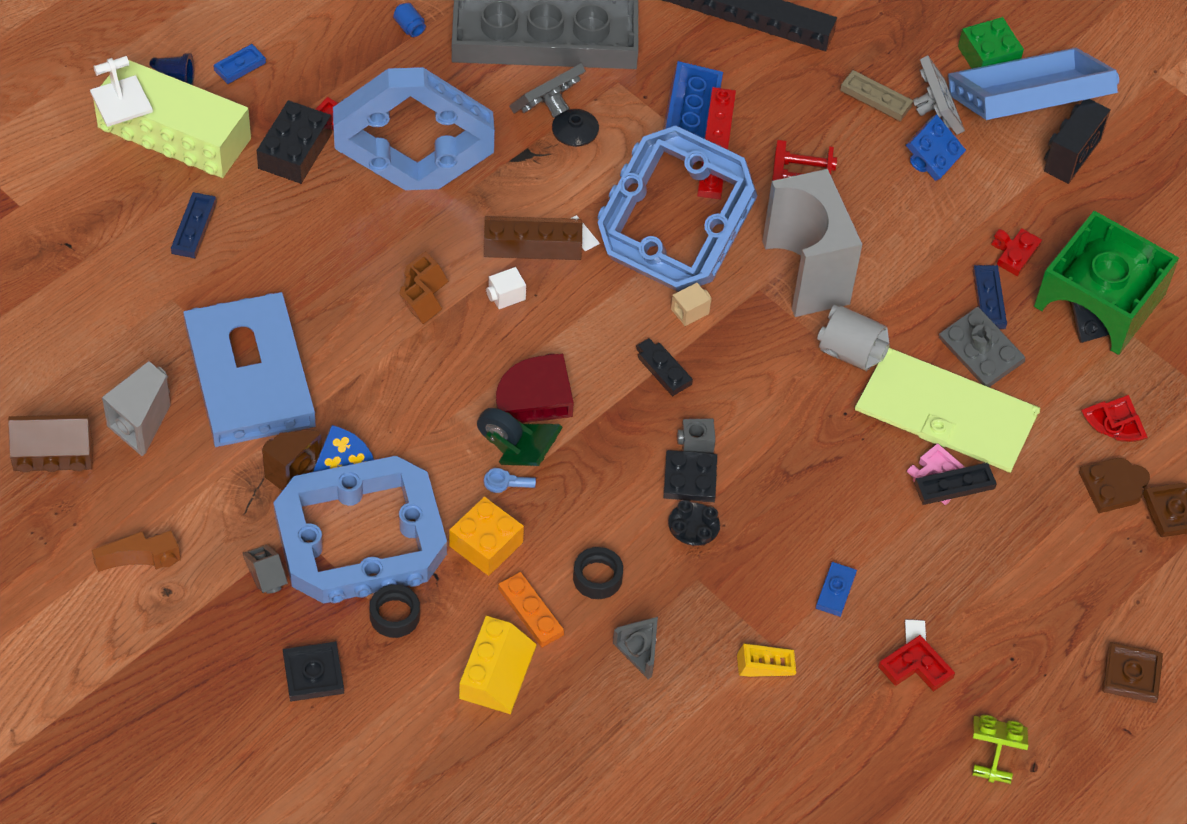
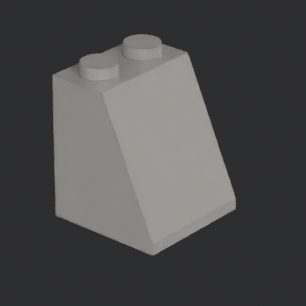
M149 361L102 397L107 427L141 456L146 454L171 405L170 390L167 384L168 376L161 367H155Z

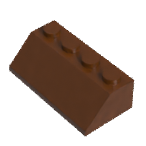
M485 216L484 257L581 260L582 219Z

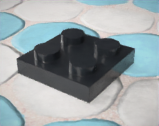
M666 450L663 499L715 503L717 454Z
M337 642L283 649L290 702L344 694Z

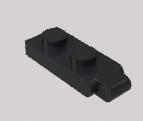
M648 338L636 345V349L639 352V360L672 397L692 385L693 379L659 342L654 344Z

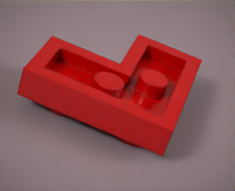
M921 635L881 660L878 666L895 686L914 673H917L933 692L953 679L955 672Z

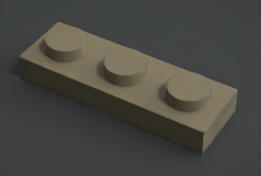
M854 70L841 84L840 91L899 121L904 118L913 105V100Z

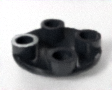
M682 500L671 512L668 526L672 535L682 543L699 546L705 545L717 537L720 530L718 511L714 507Z

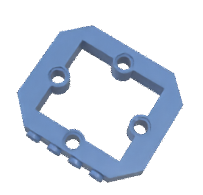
M424 67L388 68L333 107L335 149L404 190L440 189L494 153L495 130L493 111ZM410 96L435 111V118L438 123L442 125L456 124L465 130L456 137L445 135L437 138L434 143L435 151L418 163L392 148L386 139L376 138L363 130L368 125L372 127L385 126L390 120L389 111Z
M678 126L644 136L640 143L637 142L635 144L629 164L626 163L621 170V179L618 185L612 187L609 193L610 200L606 206L600 209L598 214V225L606 252L611 260L677 292L695 283H698L700 286L710 283L715 278L758 196L748 164L744 157ZM663 152L683 160L688 173L695 180H704L712 174L735 185L721 213L712 214L706 219L704 226L708 237L692 268L666 256V249L657 237L648 236L641 242H638L621 234L636 203L643 200L646 196V184ZM703 161L702 168L697 170L692 168L695 162ZM631 184H638L636 191L628 192V187ZM715 225H724V229L720 233H713L712 230ZM650 247H658V251L656 254L651 256L647 255V251Z
M398 456L294 476L274 501L275 520L291 585L293 588L323 604L329 602L338 603L353 597H366L375 593L380 588L391 584L403 585L405 587L418 586L428 582L447 555V539L428 472ZM401 487L406 504L399 511L400 532L405 537L415 538L419 551L384 559L368 557L361 561L360 564L318 572L315 558L323 550L322 532L317 525L306 524L302 507L333 500H339L344 505L352 506L361 501L363 494Z

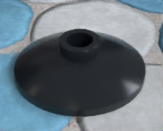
M568 109L554 118L552 132L561 143L579 147L595 140L599 132V124L597 119L585 110Z

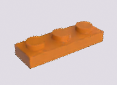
M521 572L498 584V590L541 648L564 636L562 626Z

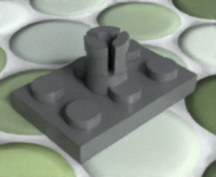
M582 63L525 93L509 105L512 112L515 114L522 110L524 114L541 102H545L553 118L570 109L561 93L581 81L579 76L586 72Z
M976 307L939 333V339L984 386H992L1025 362V356L979 307Z

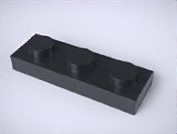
M983 463L916 478L914 485L922 505L994 490L997 483L989 464Z

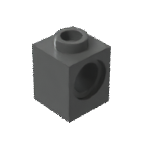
M683 419L682 429L677 430V443L682 445L683 451L714 454L716 440L714 419Z

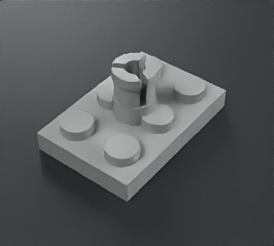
M927 55L920 59L923 67L920 72L925 82H928L930 86L927 87L928 92L913 99L914 105L918 107L917 111L921 116L931 110H935L937 115L942 117L944 124L948 128H952L956 135L965 131L945 78Z

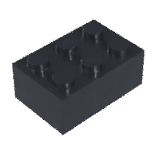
M1091 99L1083 100L1080 105L1076 104L1070 114L1071 117L1064 119L1059 129L1060 132L1058 134L1054 133L1048 143V146L1051 148L1044 157V161H1046L1044 172L1069 184L1102 140L1111 109Z
M288 100L256 150L258 169L302 184L332 135L331 115Z

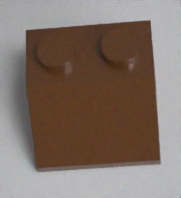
M317 430L282 432L274 439H269L262 449L265 478L283 491L294 476L312 473L322 449L321 433Z

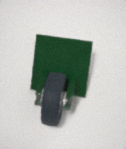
M496 408L485 409L477 421V427L481 434L503 453L499 460L501 465L539 466L563 428L561 424H522L511 414Z

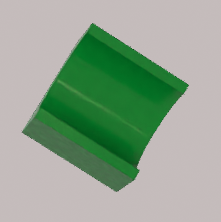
M1093 211L1045 270L1034 307L1043 312L1049 303L1057 300H1066L1087 308L1107 328L1111 338L1110 351L1120 355L1166 295L1179 257L1102 214Z

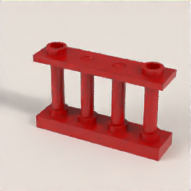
M712 87L705 139L728 150L736 90ZM712 174L706 179L700 180L697 197L721 200L724 180Z
M777 140L772 181L802 174L788 172V169H784V165L789 163L824 167L828 169L830 175L831 171H836L837 157H833L834 147L829 146L827 158L790 154V151H786L787 141Z

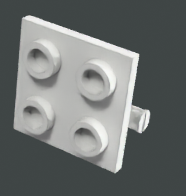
M127 56L115 60L110 58L105 63L93 66L96 76L106 72L110 73V84L90 90L107 127L153 112L136 75L118 81L116 69L129 66Z

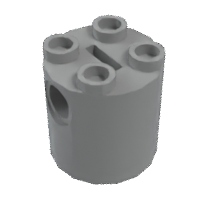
M834 305L828 316L830 321L827 327L823 326L817 337V340L820 341V350L864 371H868L872 366L882 362L890 346L887 326L843 306L838 307Z

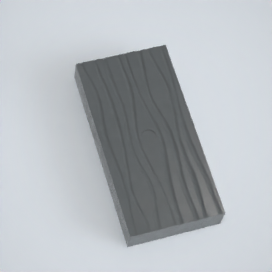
M454 0L452 30L453 63L575 67L582 63L583 67L637 69L638 0Z

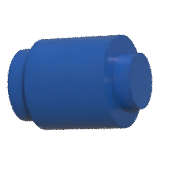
M403 3L396 7L393 18L403 31L411 37H417L422 34L426 28L425 21L411 3Z

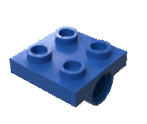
M938 115L931 117L906 144L913 154L910 157L912 166L920 172L927 171L935 181L940 179L966 151Z

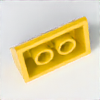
M486 616L460 681L459 699L511 714L537 644L512 623Z

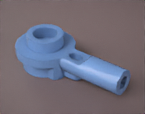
M493 468L486 473L483 482L487 490L501 493L508 487L535 488L536 478L516 477L503 469Z

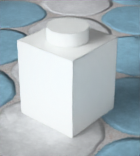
M516 267L489 276V287L486 288L489 300L491 302L494 301L498 309L526 300V284Z

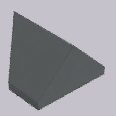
M658 617L620 626L614 630L613 644L647 679H650L653 674Z

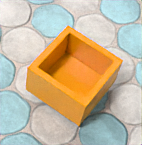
M483 497L449 530V547L489 576L523 543L524 526L486 497Z

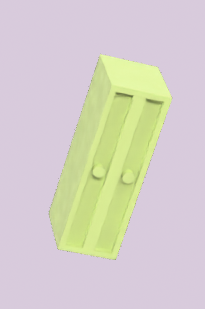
M128 60L129 66L116 69L118 81L136 75L153 112L107 127L94 101L98 128L118 135L127 141L140 144L146 149L160 152L166 157L182 161L188 166L197 167L210 175H216L221 178L226 175L251 140L248 107ZM110 75L101 86L111 83Z

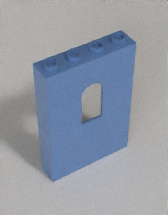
M1078 48L948 74L949 91L952 98L985 120L1118 93L1117 85L1119 84L1117 70Z
M282 292L183 311L186 332L215 447L278 435L282 432H293L316 427L315 411ZM247 327L253 331L262 363L236 367L229 334L233 329Z

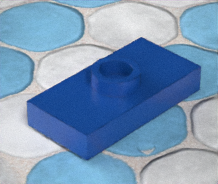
M250 44L213 66L214 71L229 84L265 64L266 58L253 44Z
M832 562L816 609L841 617L857 570Z

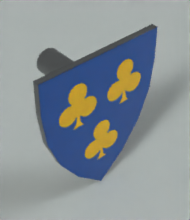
M331 425L312 472L372 461L374 458L366 444L354 433Z

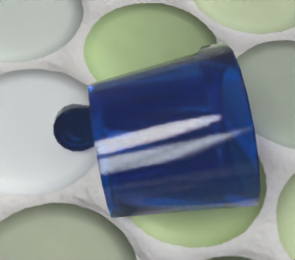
M184 53L183 56L151 58L149 65L155 71L193 85L194 59L191 53Z

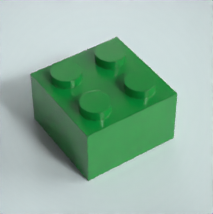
M1003 17L963 28L958 44L959 50L971 69L1022 59L1024 48Z

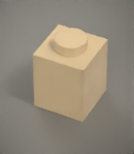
M695 283L673 294L671 310L682 324L687 326L709 314L711 296L707 290H703L698 283Z

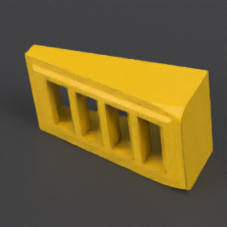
M743 644L737 653L739 676H795L796 674L794 650ZM770 658H773L774 665L770 663ZM780 658H784L785 666H781Z

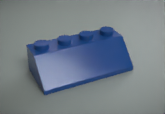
M678 61L671 82L663 130L678 126L705 139L712 87L721 88L723 72Z

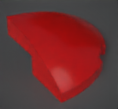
M1129 395L1108 403L1103 401L1081 410L1086 421L1100 434H1105L1122 442H1136L1148 439Z

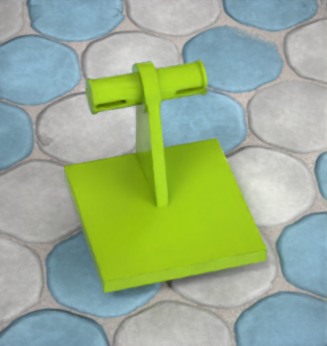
M990 715L974 716L973 738L996 743L991 768L975 764L972 776L986 778L991 783L1000 781L1011 784L1013 773L997 770L1001 747L1006 745L1028 750V728L1023 727L1022 723L1016 721H1008L1007 723L997 721L995 717Z

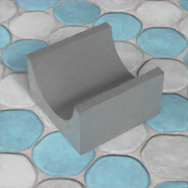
M828 169L772 181L762 243L765 249H786L801 255L792 304L794 316L798 317L832 309L834 305L838 307L850 305L862 242Z

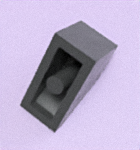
M266 544L242 553L252 578L262 593H275L282 589L281 586L288 584L279 554Z

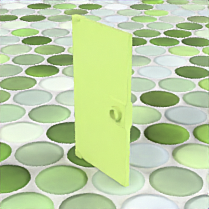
M892 348L888 349L884 360L878 363L855 407L856 411L916 434L924 440L939 444L941 447H948L1010 473L1041 409Z

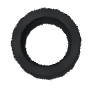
M592 547L578 555L574 562L573 582L576 589L582 595L591 599H605L618 592L622 585L623 563L614 551L605 547ZM592 563H603L614 571V576L608 582L593 583L583 576V569Z
M391 584L380 588L370 600L369 614L371 624L379 634L389 638H400L410 634L416 629L420 621V602L417 595L410 588L403 585ZM392 600L402 601L410 607L411 612L404 620L390 622L380 616L379 608L384 603Z

